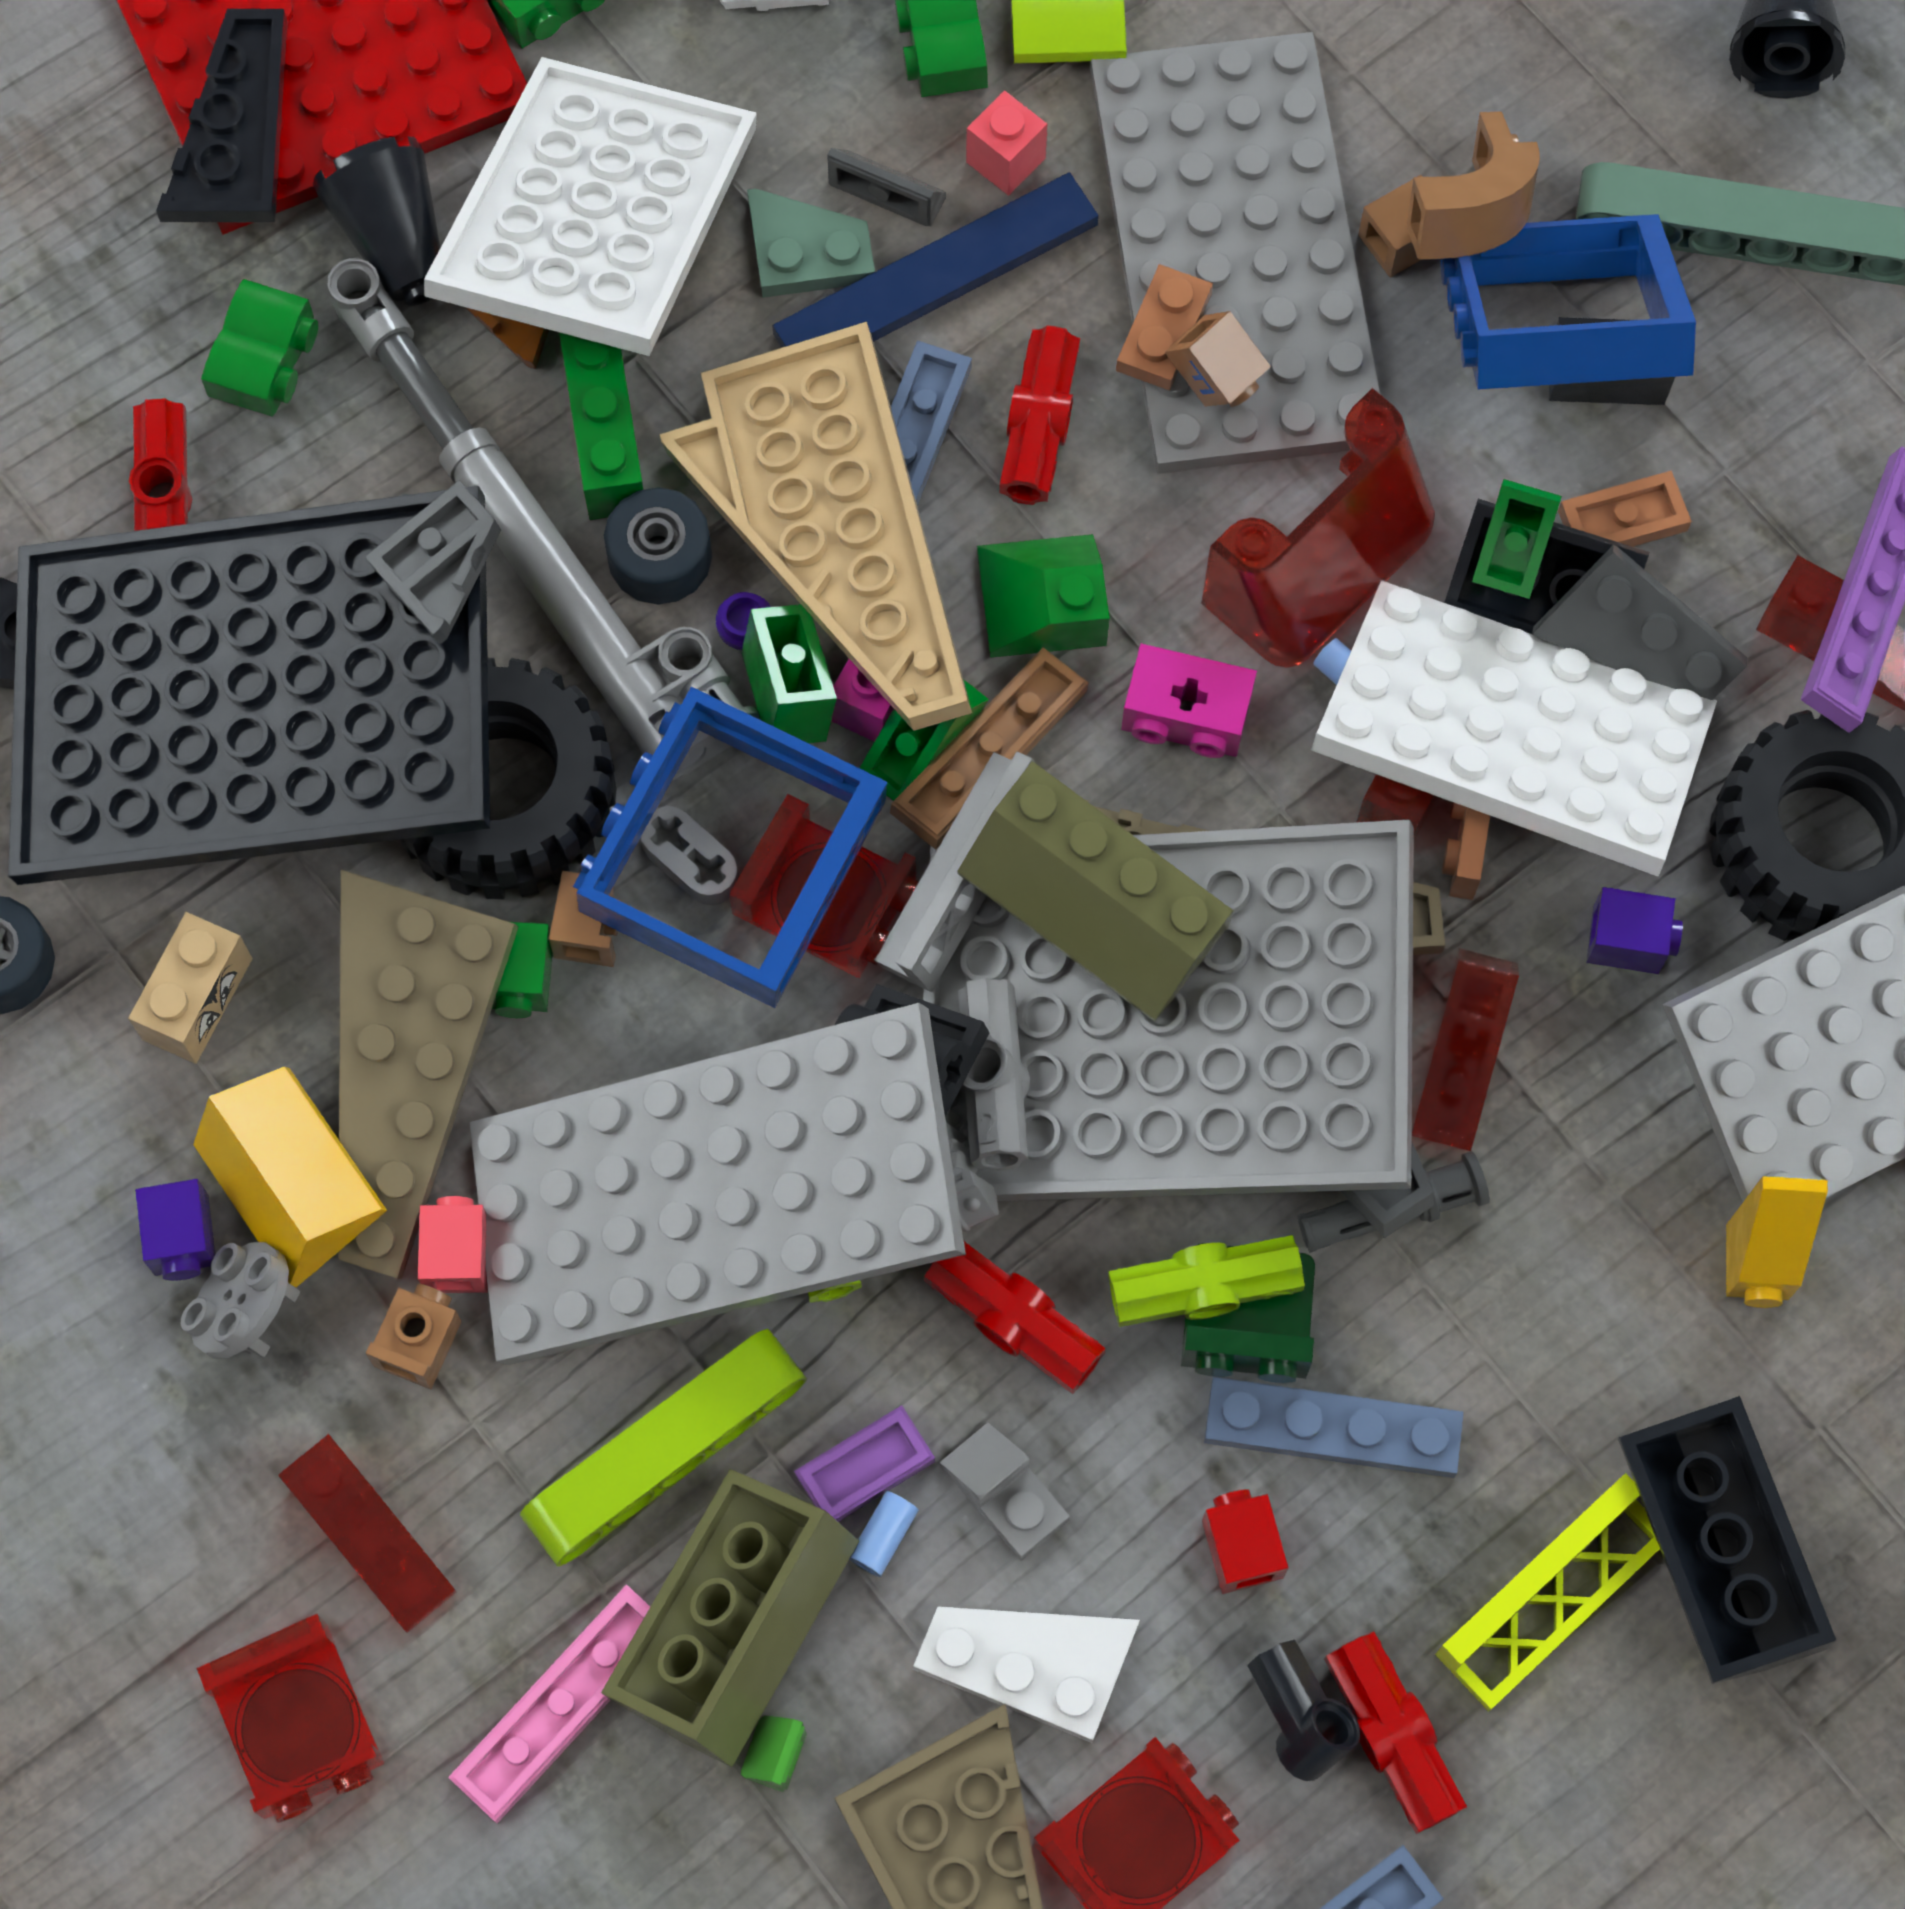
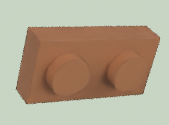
M1159 264L1119 354L1116 371L1170 391L1178 370L1165 351L1202 318L1212 295L1213 283Z
M1672 470L1561 501L1558 509L1563 525L1632 547L1687 532L1692 522Z
M1452 802L1450 818L1461 821L1458 840L1450 838L1447 840L1442 874L1452 876L1449 896L1473 900L1481 880L1490 815Z

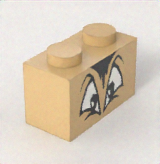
M185 912L128 1018L143 1041L197 1064L253 959L241 936Z

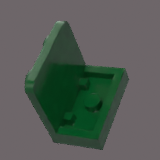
M1299 1253L1305 1284L1304 1290L1301 1292L1240 1303L1238 1309L1212 1318L1191 1320L1185 1317L1181 1366L1193 1367L1196 1373L1214 1377H1226L1233 1375V1372L1258 1374L1259 1379L1274 1383H1292L1296 1381V1378L1306 1379L1312 1364L1314 1338L1310 1337L1315 1276L1314 1259L1306 1253Z

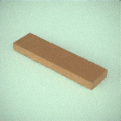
M1042 648L891 803L890 814L934 849H937L993 752L1010 760L1013 759L1016 752L1027 755L1087 692L1089 682L1045 648Z

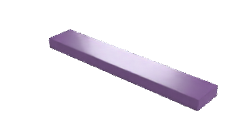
M1903 446L1889 456L1800 699L1848 733L1863 722L1905 602V448Z

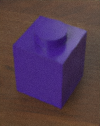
M1602 887L1593 906L1586 963L1659 974L1668 956H1677L1680 948L1683 921L1673 919L1676 898Z
M192 1179L135 1189L143 1261L155 1276L163 1275L165 1280L179 1281L197 1277L201 1274L200 1268L211 1267L216 1253L209 1195L200 1181Z

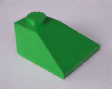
M1093 534L977 546L990 658L1038 653L1042 648L1049 652L1107 646L1110 617L1103 564Z

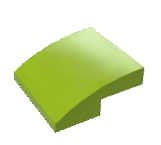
M1011 0L1014 64L1091 61L1092 59L1126 58L1127 56L1124 0Z

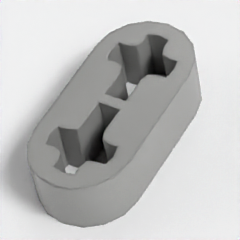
M667 805L657 807L641 836L643 850L647 857L688 895L701 904L715 905L729 899L737 889L739 879L736 862L731 853L683 810ZM661 826L663 829L670 831L675 826L679 827L677 830L679 841L686 849L681 852L668 841L660 846L656 845L658 842L656 829ZM697 858L711 870L721 865L723 882L717 884L709 880L701 885L700 872L693 861Z

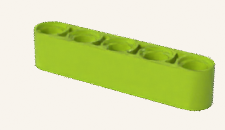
M770 1329L761 1330L742 1342L538 1494L520 1512V1517L556 1566H563L583 1554L787 1401L806 1383L807 1377Z

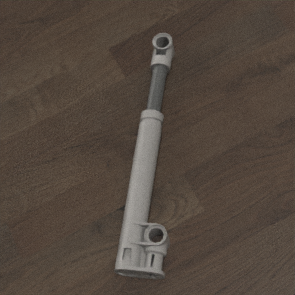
M349 258L335 265L328 275L327 286L339 322L352 331L372 361L382 362L443 449L439 455V463L452 481L456 483L460 480L465 487H480L485 495V509L496 520L501 529L495 543L643 754L645 752L655 753L663 738V735L659 734L658 731L666 711L670 712L675 702L681 705L691 687L760 720L756 709L753 706L743 707L728 686L730 682L729 676L713 655L708 637L700 630L692 627H679L669 631L642 649L639 647L509 460L500 451L499 446L486 428L472 427L412 341L414 330L381 285L376 268L368 261L360 258ZM355 291L368 292L359 299L346 298ZM684 656H694L701 660L700 664L690 670H680L673 666L677 659ZM699 731L673 780L686 775L731 746Z

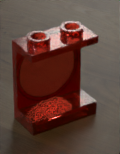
M790 794L786 795L729 894L733 915L776 937L833 833L810 821L808 803ZM861 847L806 952L857 978H860L868 962L877 965L875 958L890 933L887 931L897 911L900 913L903 911L919 881L915 880L916 857L905 852L899 864H896Z
M318 1614L312 1615L196 1668L206 1693L212 1696L217 1703L255 1797L250 1800L254 1813L262 1818L267 1819L274 1815L277 1823L295 1818L313 1807L310 1798L332 1788H335L338 1795L358 1789L374 1779L371 1770L385 1764L327 1623Z
M1154 1737L1145 1745L1143 1752L1057 1823L1054 1820L1034 1837L1033 1845L1084 1909H1162L1238 1844L1240 1840L1232 1830L1239 1825V1822L1216 1794L1206 1799L1190 1780L1197 1774V1771L1180 1748L1173 1742L1164 1748L1159 1740Z

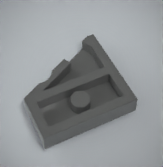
M459 480L365 558L435 640L441 644L448 638L501 529L496 520Z

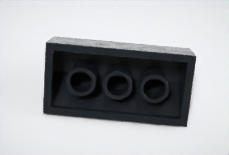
M1740 1396L1618 1438L1712 1684L1766 1671L1825 1651L1837 1641Z

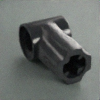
M1295 1639L1279 1643L1270 1650L1256 1656L1247 1665L1282 1730L1276 1740V1752L1279 1760L1294 1777L1303 1781H1315L1357 1746L1360 1740V1727L1356 1717L1344 1704L1325 1696Z

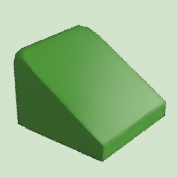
M767 1715L761 1717L745 1757L741 1776L781 1792L784 1789L787 1790L807 1735L803 1722Z

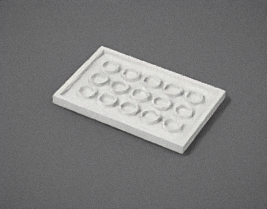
M541 57L424 278V296L650 356L754 135L757 113Z
M1381 580L1318 728L1311 750L1649 874L1659 876L1668 854L1717 700L1700 697L1688 689H1674L1645 680L1639 672L1632 669L1622 668L1615 670L1589 659L1579 650L1560 647L1521 629L1504 625L1465 609L1451 606Z

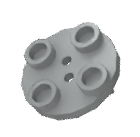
M266 1242L248 1243L242 1247L235 1243H228L215 1254L211 1263L212 1273L202 1286L198 1297L185 1308L180 1324L182 1329L191 1335L193 1344L211 1358H230L242 1351L249 1354L253 1352L265 1358L270 1346L260 1340L259 1337L265 1332L278 1313L283 1298L295 1303L301 1291L288 1283L289 1269L285 1255Z

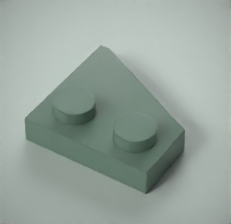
M756 188L747 190L762 298L847 287L875 272L867 221Z

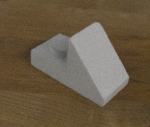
M987 1423L940 1461V1465L1020 1561H1022L1069 1521L1070 1515L1029 1468V1457L990 1423Z

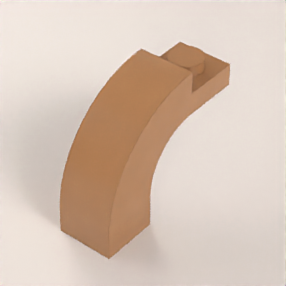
M1502 112L1479 113L1472 158L1476 171L1457 176L1413 178L1406 227L1418 259L1457 258L1482 253L1506 243L1516 236L1527 223L1531 212L1540 160L1539 147L1537 142H1519L1517 134L1510 133Z

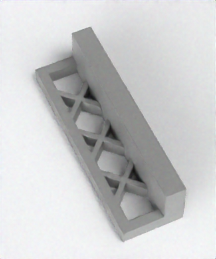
M993 752L877 954L875 962L881 968L929 992L933 991L986 898L984 893L958 875L957 870L993 810L1032 761L1034 762L1032 758L1016 752L1013 759L1010 760Z

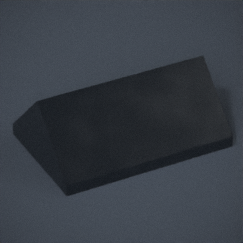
M1478 498L1444 603L1532 634L1534 625L1613 544L1619 547L1643 569L1646 566L1650 552L1554 522L1530 599L1472 582L1496 505L1495 503Z

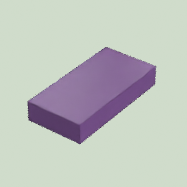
M901 1405L798 1468L794 1473L812 1504L825 1510L839 1522L883 1495L886 1491L891 1490L935 1463V1457Z

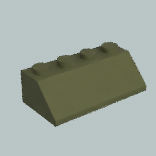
M1033 761L993 810L957 870L958 875L1154 1022L1229 927L1234 911Z
M730 1469L601 1693L682 1743L733 1767L858 1545L859 1540L825 1510Z

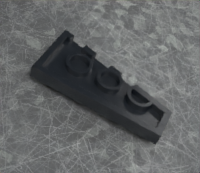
M227 9L205 70L207 79L200 99L195 98L189 116L191 124L183 147L178 148L171 167L173 175L167 193H162L156 209L160 222H275L287 38V17L284 9Z

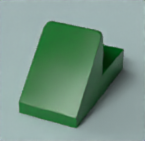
M1503 479L1472 582L1530 599L1562 496Z

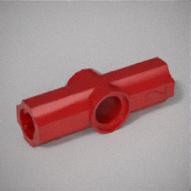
M1047 325L1042 329L1032 330L1028 341L1021 385H1015L1007 424V436L1010 437L999 485V493L1008 496L1013 502L1027 505L1048 502L1049 494L1052 491L1059 445H1065L1073 404V394H1070L1080 349V338L1069 333L1066 328Z
M166 398L145 399L140 405L133 406L134 467L130 472L129 484L134 495V531L188 524V512L191 509L193 500L187 480L186 407L183 403H175ZM161 483L173 484L172 489L165 496L158 498L149 497L150 491L156 485Z
M965 1241V1255L932 1263L924 1276V1282L930 1285L933 1290L935 1289L943 1295L950 1303L972 1317L975 1327L994 1345L1012 1356L1022 1355L1070 1393L1074 1394L1084 1384L1105 1354L1106 1348L1098 1343L1096 1339L1078 1328L1076 1324H1073L1057 1312L1054 1302L1039 1287L1017 1273L1013 1272L1011 1275H1008Z
M1373 1631L1326 1655L1324 1660L1351 1712L1357 1719L1360 1727L1359 1742L1378 1773L1384 1772L1397 1801H1399L1415 1833L1418 1834L1466 1809L1467 1805L1435 1747L1438 1740L1427 1713L1417 1697L1410 1691L1406 1692L1392 1661L1384 1651L1381 1641H1379L1375 1632Z

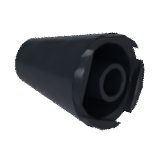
M1747 0L1730 45L1729 61L1734 76L1740 82L1742 75L1745 79L1754 83V91L1761 95L1785 99L1807 96L1819 91L1820 82L1829 78L1832 74L1834 80L1841 73L1845 60V42L1833 0Z
M408 136L409 146L401 147L398 146L395 137L383 138L361 145L335 158L333 161L337 171L325 179L322 170H320L314 177L313 186L322 203L362 258L376 268L380 282L391 298L396 301L406 300L408 306H415L433 299L424 296V278L441 248L425 155L419 141L415 137Z

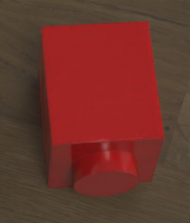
M1243 1489L1214 1498V1507L1206 1509L1202 1523L1222 1594L1283 1579L1289 1567L1268 1494L1252 1498L1250 1490Z

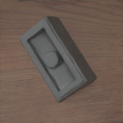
M831 148L827 154L830 186L924 226L931 227L946 199V192L849 150Z

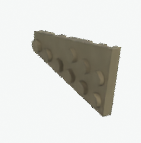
M341 870L339 1141L387 1211L338 1252V1260L402 1279L419 1229L420 1205H427L518 926L505 920L345 870Z
M1006 1703L834 1798L892 1909H1043Z

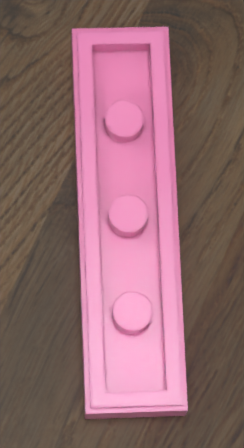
M627 1584L448 1777L497 1824L610 1701L601 1692L650 1608Z

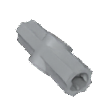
M984 977L967 981L966 986L958 990L960 1013L983 1021L990 1032L963 1083L966 1092L971 1164L977 1169L1004 1171L1018 1168L1022 1161L1028 1159L1024 1098L1030 1087V1076L1028 1069L1020 1060L1015 987L1007 979L997 980ZM1000 1066L997 1075L992 1080L986 1082L988 1074L994 1068Z

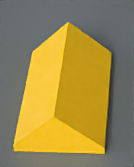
M281 1067L209 1096L193 1145L257 1241L266 1242L285 1255L289 1269L288 1283L295 1288L387 1211L290 1068Z

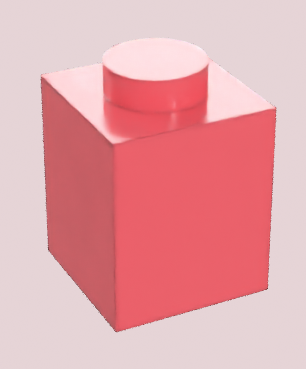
M1004 90L967 127L966 163L1009 196L1046 159L1048 124Z
M462 1196L441 1197L436 1200V1205H420L418 1280L420 1284L433 1287L443 1293H488L486 1275L487 1214L483 1205H474L473 1199Z

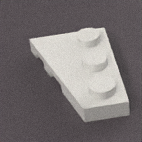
M937 1607L914 1663L913 1670L1000 1706L1006 1703L1007 1709L1092 1743L1140 1620Z

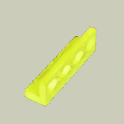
M1626 1473L1446 1641L1435 1654L1488 1712L1660 1550L1645 1508L1637 1501L1640 1495L1635 1482ZM1623 1512L1651 1539L1636 1554L1608 1553V1527ZM1599 1536V1553L1582 1552ZM1571 1561L1599 1563V1589L1591 1597L1563 1596V1569ZM1608 1563L1625 1564L1608 1580ZM1554 1578V1595H1539L1538 1593ZM1526 1604L1554 1605V1632L1546 1640L1518 1639V1612ZM1563 1606H1579L1563 1623ZM1508 1622V1638H1493L1492 1636ZM1480 1647L1508 1648V1676L1491 1691L1465 1662ZM1518 1649H1535L1518 1665Z

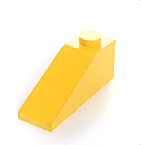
M1763 1176L1726 1224V1297L1744 1298V1304L1751 1307L1772 1308L1781 1306L1783 1300H1789L1801 1287L1828 1193L1827 1180Z

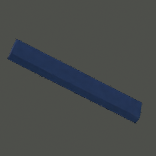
M1068 172L773 324V335L781 348L867 322L874 342L1098 226L1099 215L1072 174Z

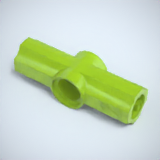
M1293 1235L1227 1248L1225 1243L1220 1242L1200 1244L1174 1253L1172 1259L1108 1271L1111 1299L1119 1327L1184 1314L1186 1319L1191 1320L1212 1318L1238 1309L1240 1303L1294 1294L1303 1291L1305 1287L1301 1258Z

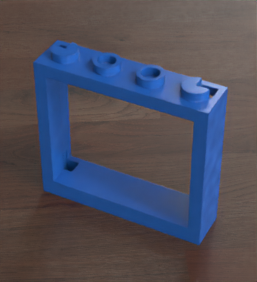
M1658 214L1526 223L1516 236L1494 249L1470 256L1440 260L1442 284L1447 285L1449 312H1454L1456 340L1461 339L1463 368L1472 367L1478 390L1693 376L1696 320ZM1636 275L1650 319L1489 330L1478 286Z
M691 687L681 705L675 702L670 712L666 711L658 731L659 734L663 735V738L655 753L645 752L639 759L630 779V784L635 786L626 805L616 803L610 811L601 833L607 839L597 857L587 855L583 860L581 872L573 885V888L578 890L576 893L578 910L584 915L776 1008L885 804L888 782ZM699 731L848 803L760 969L609 896Z

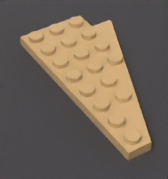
M867 322L701 373L711 419L660 434V439L667 455L913 731L971 714V706L873 338Z

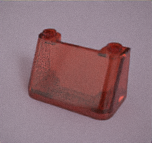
M1373 388L1352 407L1346 416L1344 435L1351 450L1341 458L1339 470L1348 477L1288 536L1264 519L1253 517L1241 519L1231 525L1210 546L1201 604L1259 655L1275 666L1289 668L1298 666L1308 660L1377 591L1381 580L1386 582L1431 535L1435 511L1403 417L1395 406Z

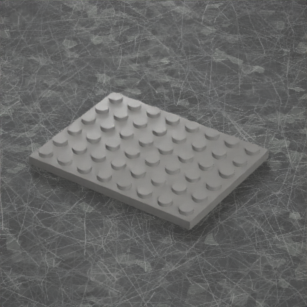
M1410 820L1133 835L1234 910L1229 927L1155 1022L988 896L983 901L933 991L929 992L924 989V1001L960 1013L958 990L964 988L967 981L984 977L997 980L1007 979L1015 987L1020 1060L1028 1069L1030 1076V1087L1024 1098L1028 1159L1022 1161L1018 1168L1004 1171L978 1169L975 1173L994 1186L997 1201L1411 1189L1414 828ZM930 847V862L938 848ZM1000 1066L994 1068L988 1074L986 1082L992 1080L997 1075ZM962 1085L954 1100L958 1104L951 1111L962 1118L954 1128L967 1136V1139L962 1144L970 1149L965 1086Z

